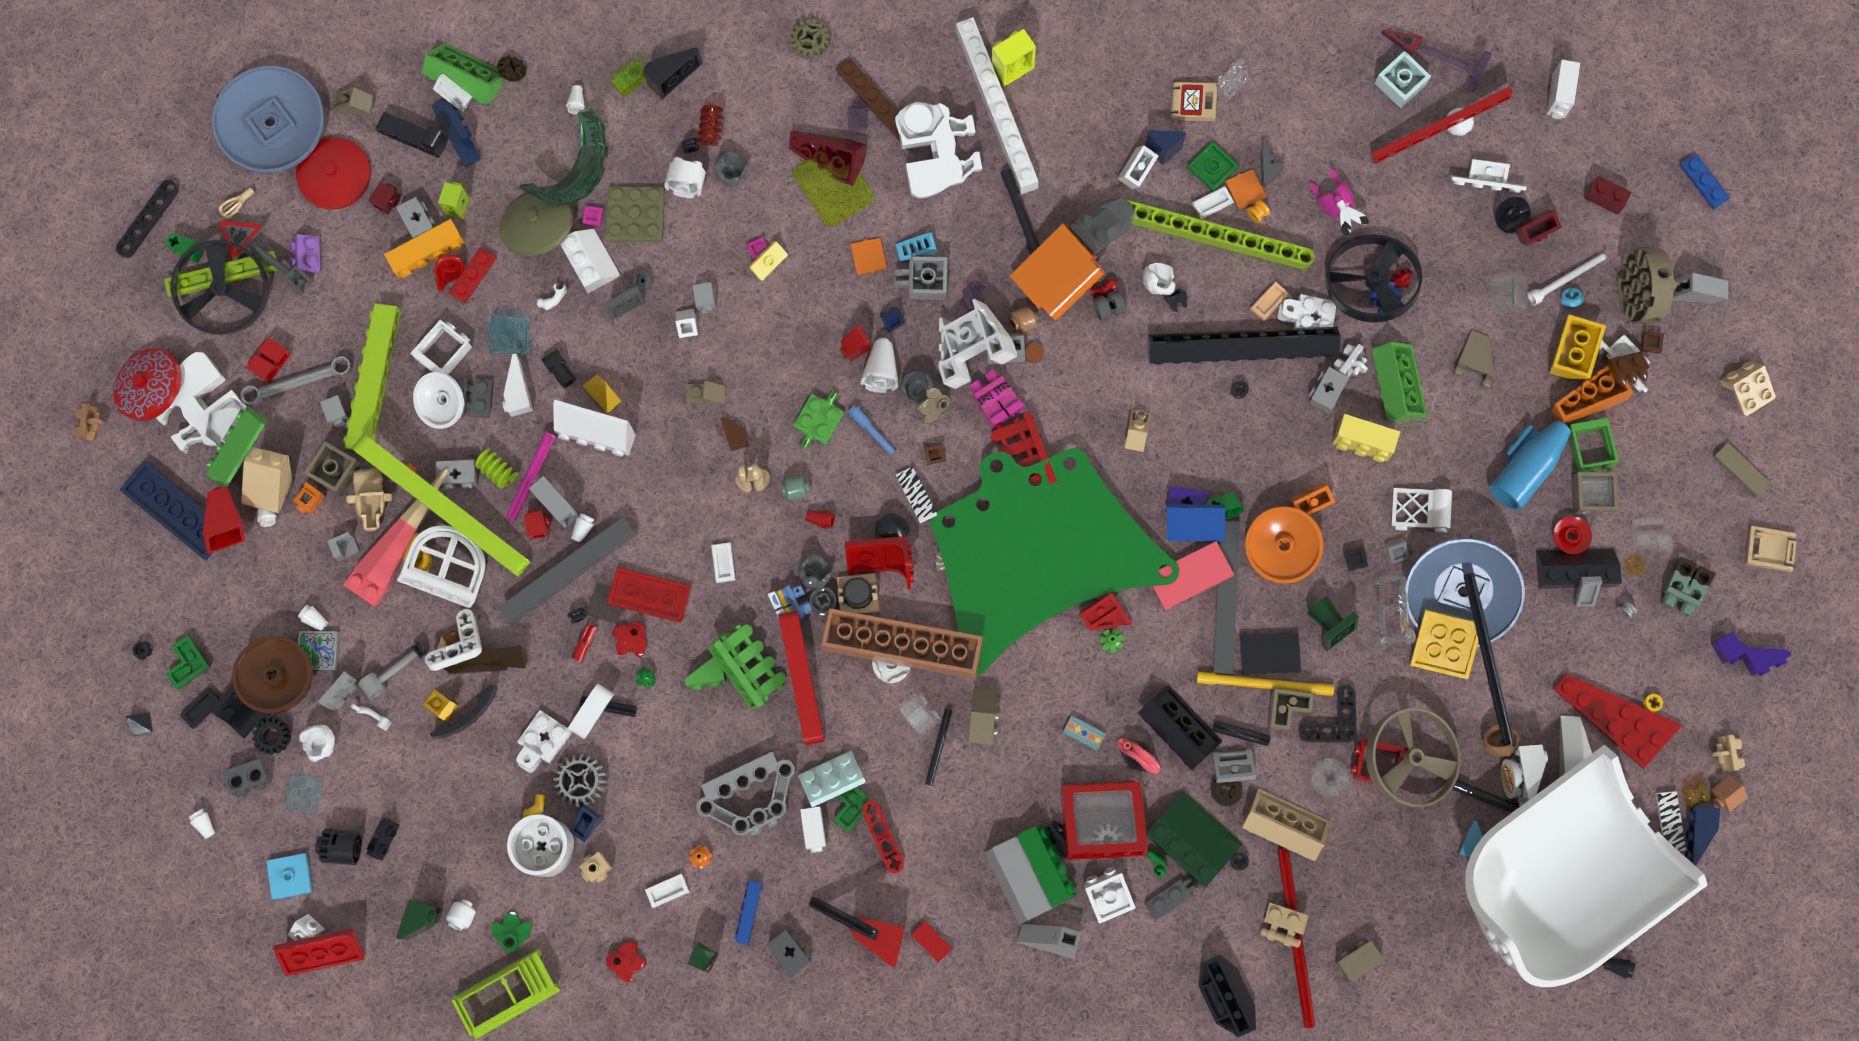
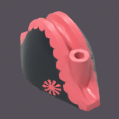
M1119 738L1116 742L1124 761L1130 768L1158 774L1161 770L1153 750L1145 742L1126 738Z

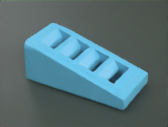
M932 232L895 244L900 263L909 261L911 257H924L936 253ZM925 241H928V244H929V247H928V248H926V246H925V243H924ZM917 243L921 244L922 250L919 251ZM910 245H913L914 253H911ZM902 247H906L908 255L904 256Z

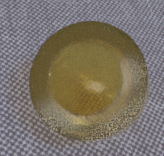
M1633 556L1626 561L1625 568L1630 575L1640 576L1644 573L1646 565L1643 558ZM1637 561L1640 563V565L1635 568L1629 566L1630 562Z

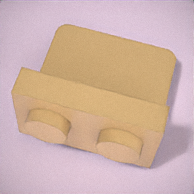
M1753 361L1744 363L1742 367L1729 372L1726 377L1720 380L1723 387L1734 391L1741 412L1746 416L1776 397L1765 366Z

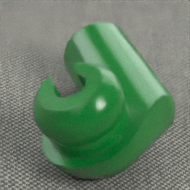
M1150 849L1145 857L1154 862V875L1162 878L1167 873L1166 860Z

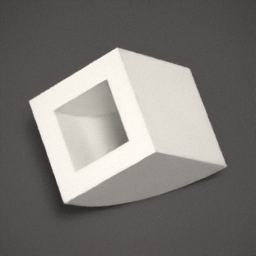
M694 309L675 312L679 338L698 335Z

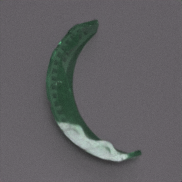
M593 109L579 110L577 113L581 132L579 153L574 166L563 180L543 189H538L534 183L521 184L518 188L544 202L555 205L571 204L586 198L592 193L594 187L599 184L604 174L603 163L604 159L608 157V147L605 144L604 135L606 129L604 122Z

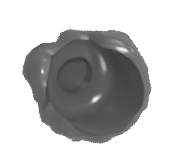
M730 151L720 153L714 163L716 177L731 188L736 187L745 177L748 165L740 155Z
M912 370L903 377L899 389L909 403H915L918 406L927 398L926 389L935 386L929 373H925L922 370Z
M809 553L800 560L798 575L806 587L818 589L824 587L829 582L832 576V569L820 556Z

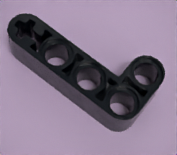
M385 112L375 127L378 133L413 148H418V150L440 158L448 142L445 135L434 127L429 126L427 129H424Z

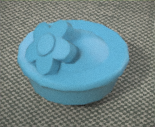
M1576 288L1566 289L1560 297V302L1566 307H1577L1584 301L1583 294Z

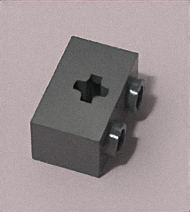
M784 930L769 942L767 946L789 975L793 977L811 962L809 960L811 955L805 947H799L796 943L799 939L793 931L788 932ZM787 947L791 949L795 948V951L793 952L795 955L794 957L790 955L786 956V953L788 952L786 949Z

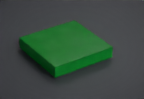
M1212 141L1186 168L1214 192L1239 168V165Z

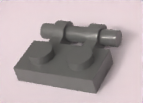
M461 378L459 386L464 398V408L461 417L465 416V410H470L471 417L490 418L493 380L473 379V386H468V379ZM467 393H472L471 403L466 402Z

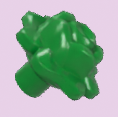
M645 667L637 669L636 677L638 679H636V684L638 686L645 685L646 688L653 687L655 685L654 672Z

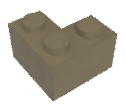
M974 688L969 733L970 743L992 745L993 737H997L998 726L994 725V722L999 720L1001 699L997 698V690Z
M1274 689L1271 693L1268 730L1287 733L1291 728L1292 714L1305 716L1312 714L1314 694Z

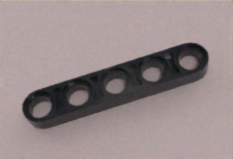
M165 180L159 185L117 243L116 251L123 258H130L134 255L177 196L179 188L172 180ZM168 185L174 186V190L171 193H165V188ZM157 200L163 201V205L160 208L154 207V203ZM146 215H152V220L149 223L143 222V218ZM135 230H141L140 237L133 238V232ZM124 245H130L128 253L121 252Z

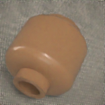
M1022 307L1011 313L1009 318L1010 328L1019 334L1026 333L1036 327L1038 316L1029 307Z

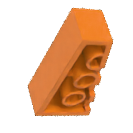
M1607 366L1582 383L1576 390H1573L1558 401L1550 413L1555 421H1561L1565 425H1569L1628 401L1633 390L1627 380L1625 387L1621 386Z

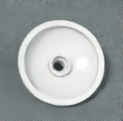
M442 372L428 373L417 382L413 393V403L420 419L428 426L436 429L448 428L454 425L460 419L464 408L463 393L458 383L451 376Z

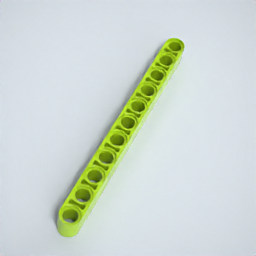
M1126 200L1135 210L1132 220L1133 225L1303 270L1308 269L1314 260V253L1309 248ZM1137 213H1144L1146 217L1139 218ZM1160 217L1164 222L1158 223L1155 221V218ZM1178 222L1182 227L1176 228L1173 226V223ZM1197 227L1200 230V232L1195 233L1191 230V228ZM1215 232L1218 234V237H1211L1209 233ZM1234 237L1236 242H1230L1227 238ZM1246 242H1252L1254 247H1248ZM1269 246L1273 251L1267 252L1264 250V247ZM1287 251L1291 256L1285 257L1282 252ZM1306 256L1309 259V261L1304 262L1301 260L1300 257Z
M364 433L351 448L516 576L520 577L531 563Z

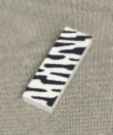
M911 467L896 474V478L919 523L937 516L914 468Z
M1677 791L1656 793L1662 836L1678 851H1686Z

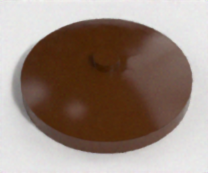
M281 636L263 637L250 643L237 657L232 672L233 687L238 698L250 709L263 714H279L294 708L307 695L313 678L312 663L305 650L291 639Z

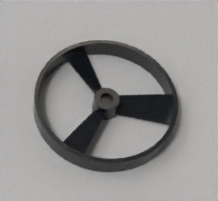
M1362 235L1346 241L1332 254L1326 271V289L1331 301L1344 314L1364 322H1385L1403 315L1416 302L1422 284V268L1414 252L1399 240L1384 235ZM1363 244L1385 245L1375 267L1368 269L1366 276L1330 271L1336 259L1350 248ZM1402 254L1413 264L1418 276L1417 290L1405 304L1382 280L1385 272ZM1365 280V285L1374 289L1385 313H1366L1351 308L1338 298L1331 283Z
M211 240L192 247L179 259L172 273L171 296L176 310L188 324L206 333L228 335L246 329L260 317L268 300L269 282L262 263L251 251L230 241ZM225 245L242 249L254 260L262 276V296L230 287L228 282L225 281ZM205 248L213 278L210 290L181 306L177 294L180 271L194 253ZM216 295L221 297L227 295L255 312L241 326L226 331H210L198 326L191 320Z

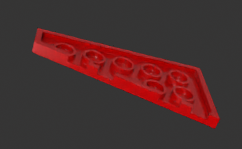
M1565 674L1553 688L1556 693L1642 769L1652 761L1682 726L1568 674Z

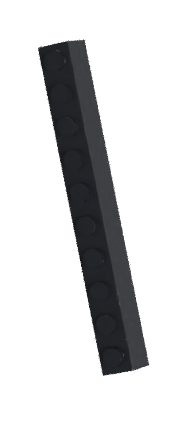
M1337 326L1149 334L1148 358L1150 364L1160 365L1163 363L1180 364L1182 362L1200 363L1201 361L1219 362L1229 360L1234 362L1238 360L1255 361L1257 359L1275 360L1276 358L1339 356L1341 335Z

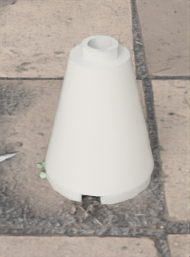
M879 338L872 346L861 377V385H866L865 389L872 392L886 393V389L892 388V391L896 390L899 382L893 344L886 338Z

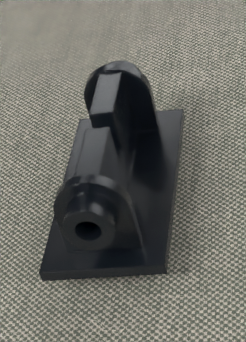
M383 818L375 831L379 838L372 837L366 849L368 850L366 854L383 861L393 838L397 834L399 824Z
M1053 821L1047 827L1050 834L1049 838L1053 845L1058 841L1061 843L1057 850L1066 859L1064 826L1059 822Z

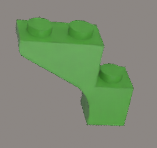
M734 632L718 634V638H721L724 635L727 638ZM740 643L734 647L737 654L741 652ZM714 657L685 679L686 687L691 688V690L703 689L702 686L710 685L711 688L720 687L722 683L726 682L725 672Z

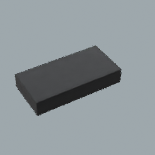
M207 688L180 716L192 729H195L212 713L210 711L220 698L211 688Z

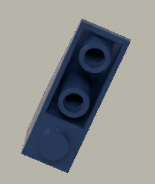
M1693 806L1687 812L1689 830L1686 832L1688 850L1685 851V857L1695 866L1719 829L1720 808Z

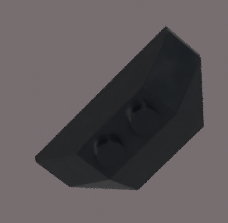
M1222 955L1203 962L1198 987L1216 1024L1234 1033L1237 1037L1256 1030L1255 1004L1238 969Z

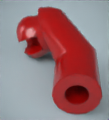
M1110 278L1101 287H1091V296H1107V293L1117 288V281Z

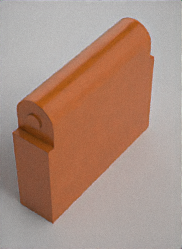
M1062 223L1010 275V278L1038 309H1044L1054 320H1058L1105 274V271L1095 261L1097 256L1093 255L1069 229L1068 224Z

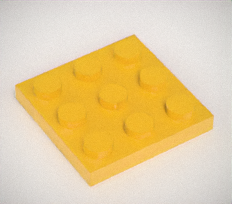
M1425 609L1410 666L1468 679L1479 642L1474 620Z

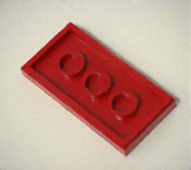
M617 567L607 605L682 623L692 586Z
M353 928L282 943L273 947V951L286 976L364 960V952Z

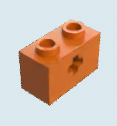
M1323 482L1288 499L1291 507L1301 509L1309 515L1335 503L1328 485Z

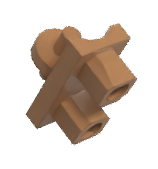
M87 403L82 404V408H77L75 416L77 419H80V424L73 427V435L88 441H95L98 426H104L105 421L99 419L100 408L93 407Z

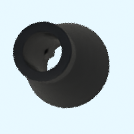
M1610 958L1604 963L1603 969L1627 979V977H1633L1635 963L1631 962V959Z

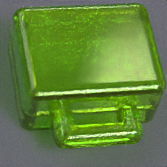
M822 153L819 157L820 162H826V156ZM814 156L810 160L797 165L792 170V175L827 227L837 225L875 201V195L860 173L853 186L843 183L832 175L834 174L839 178H847L850 164L841 171L835 170L832 167L831 161L821 168L818 166L819 164ZM839 159V164L843 166L842 161Z

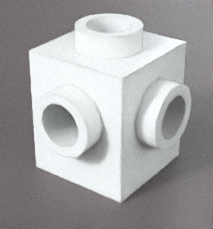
M307 914L295 921L288 936L296 941L320 936L325 929Z

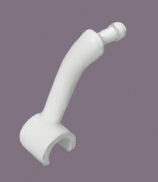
M355 704L351 705V708L355 709L356 713L368 714L379 721L377 726L387 731L391 725L390 720L380 716L372 709L356 706Z

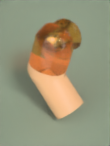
M450 630L442 635L437 649L446 647L453 641L459 642V632Z

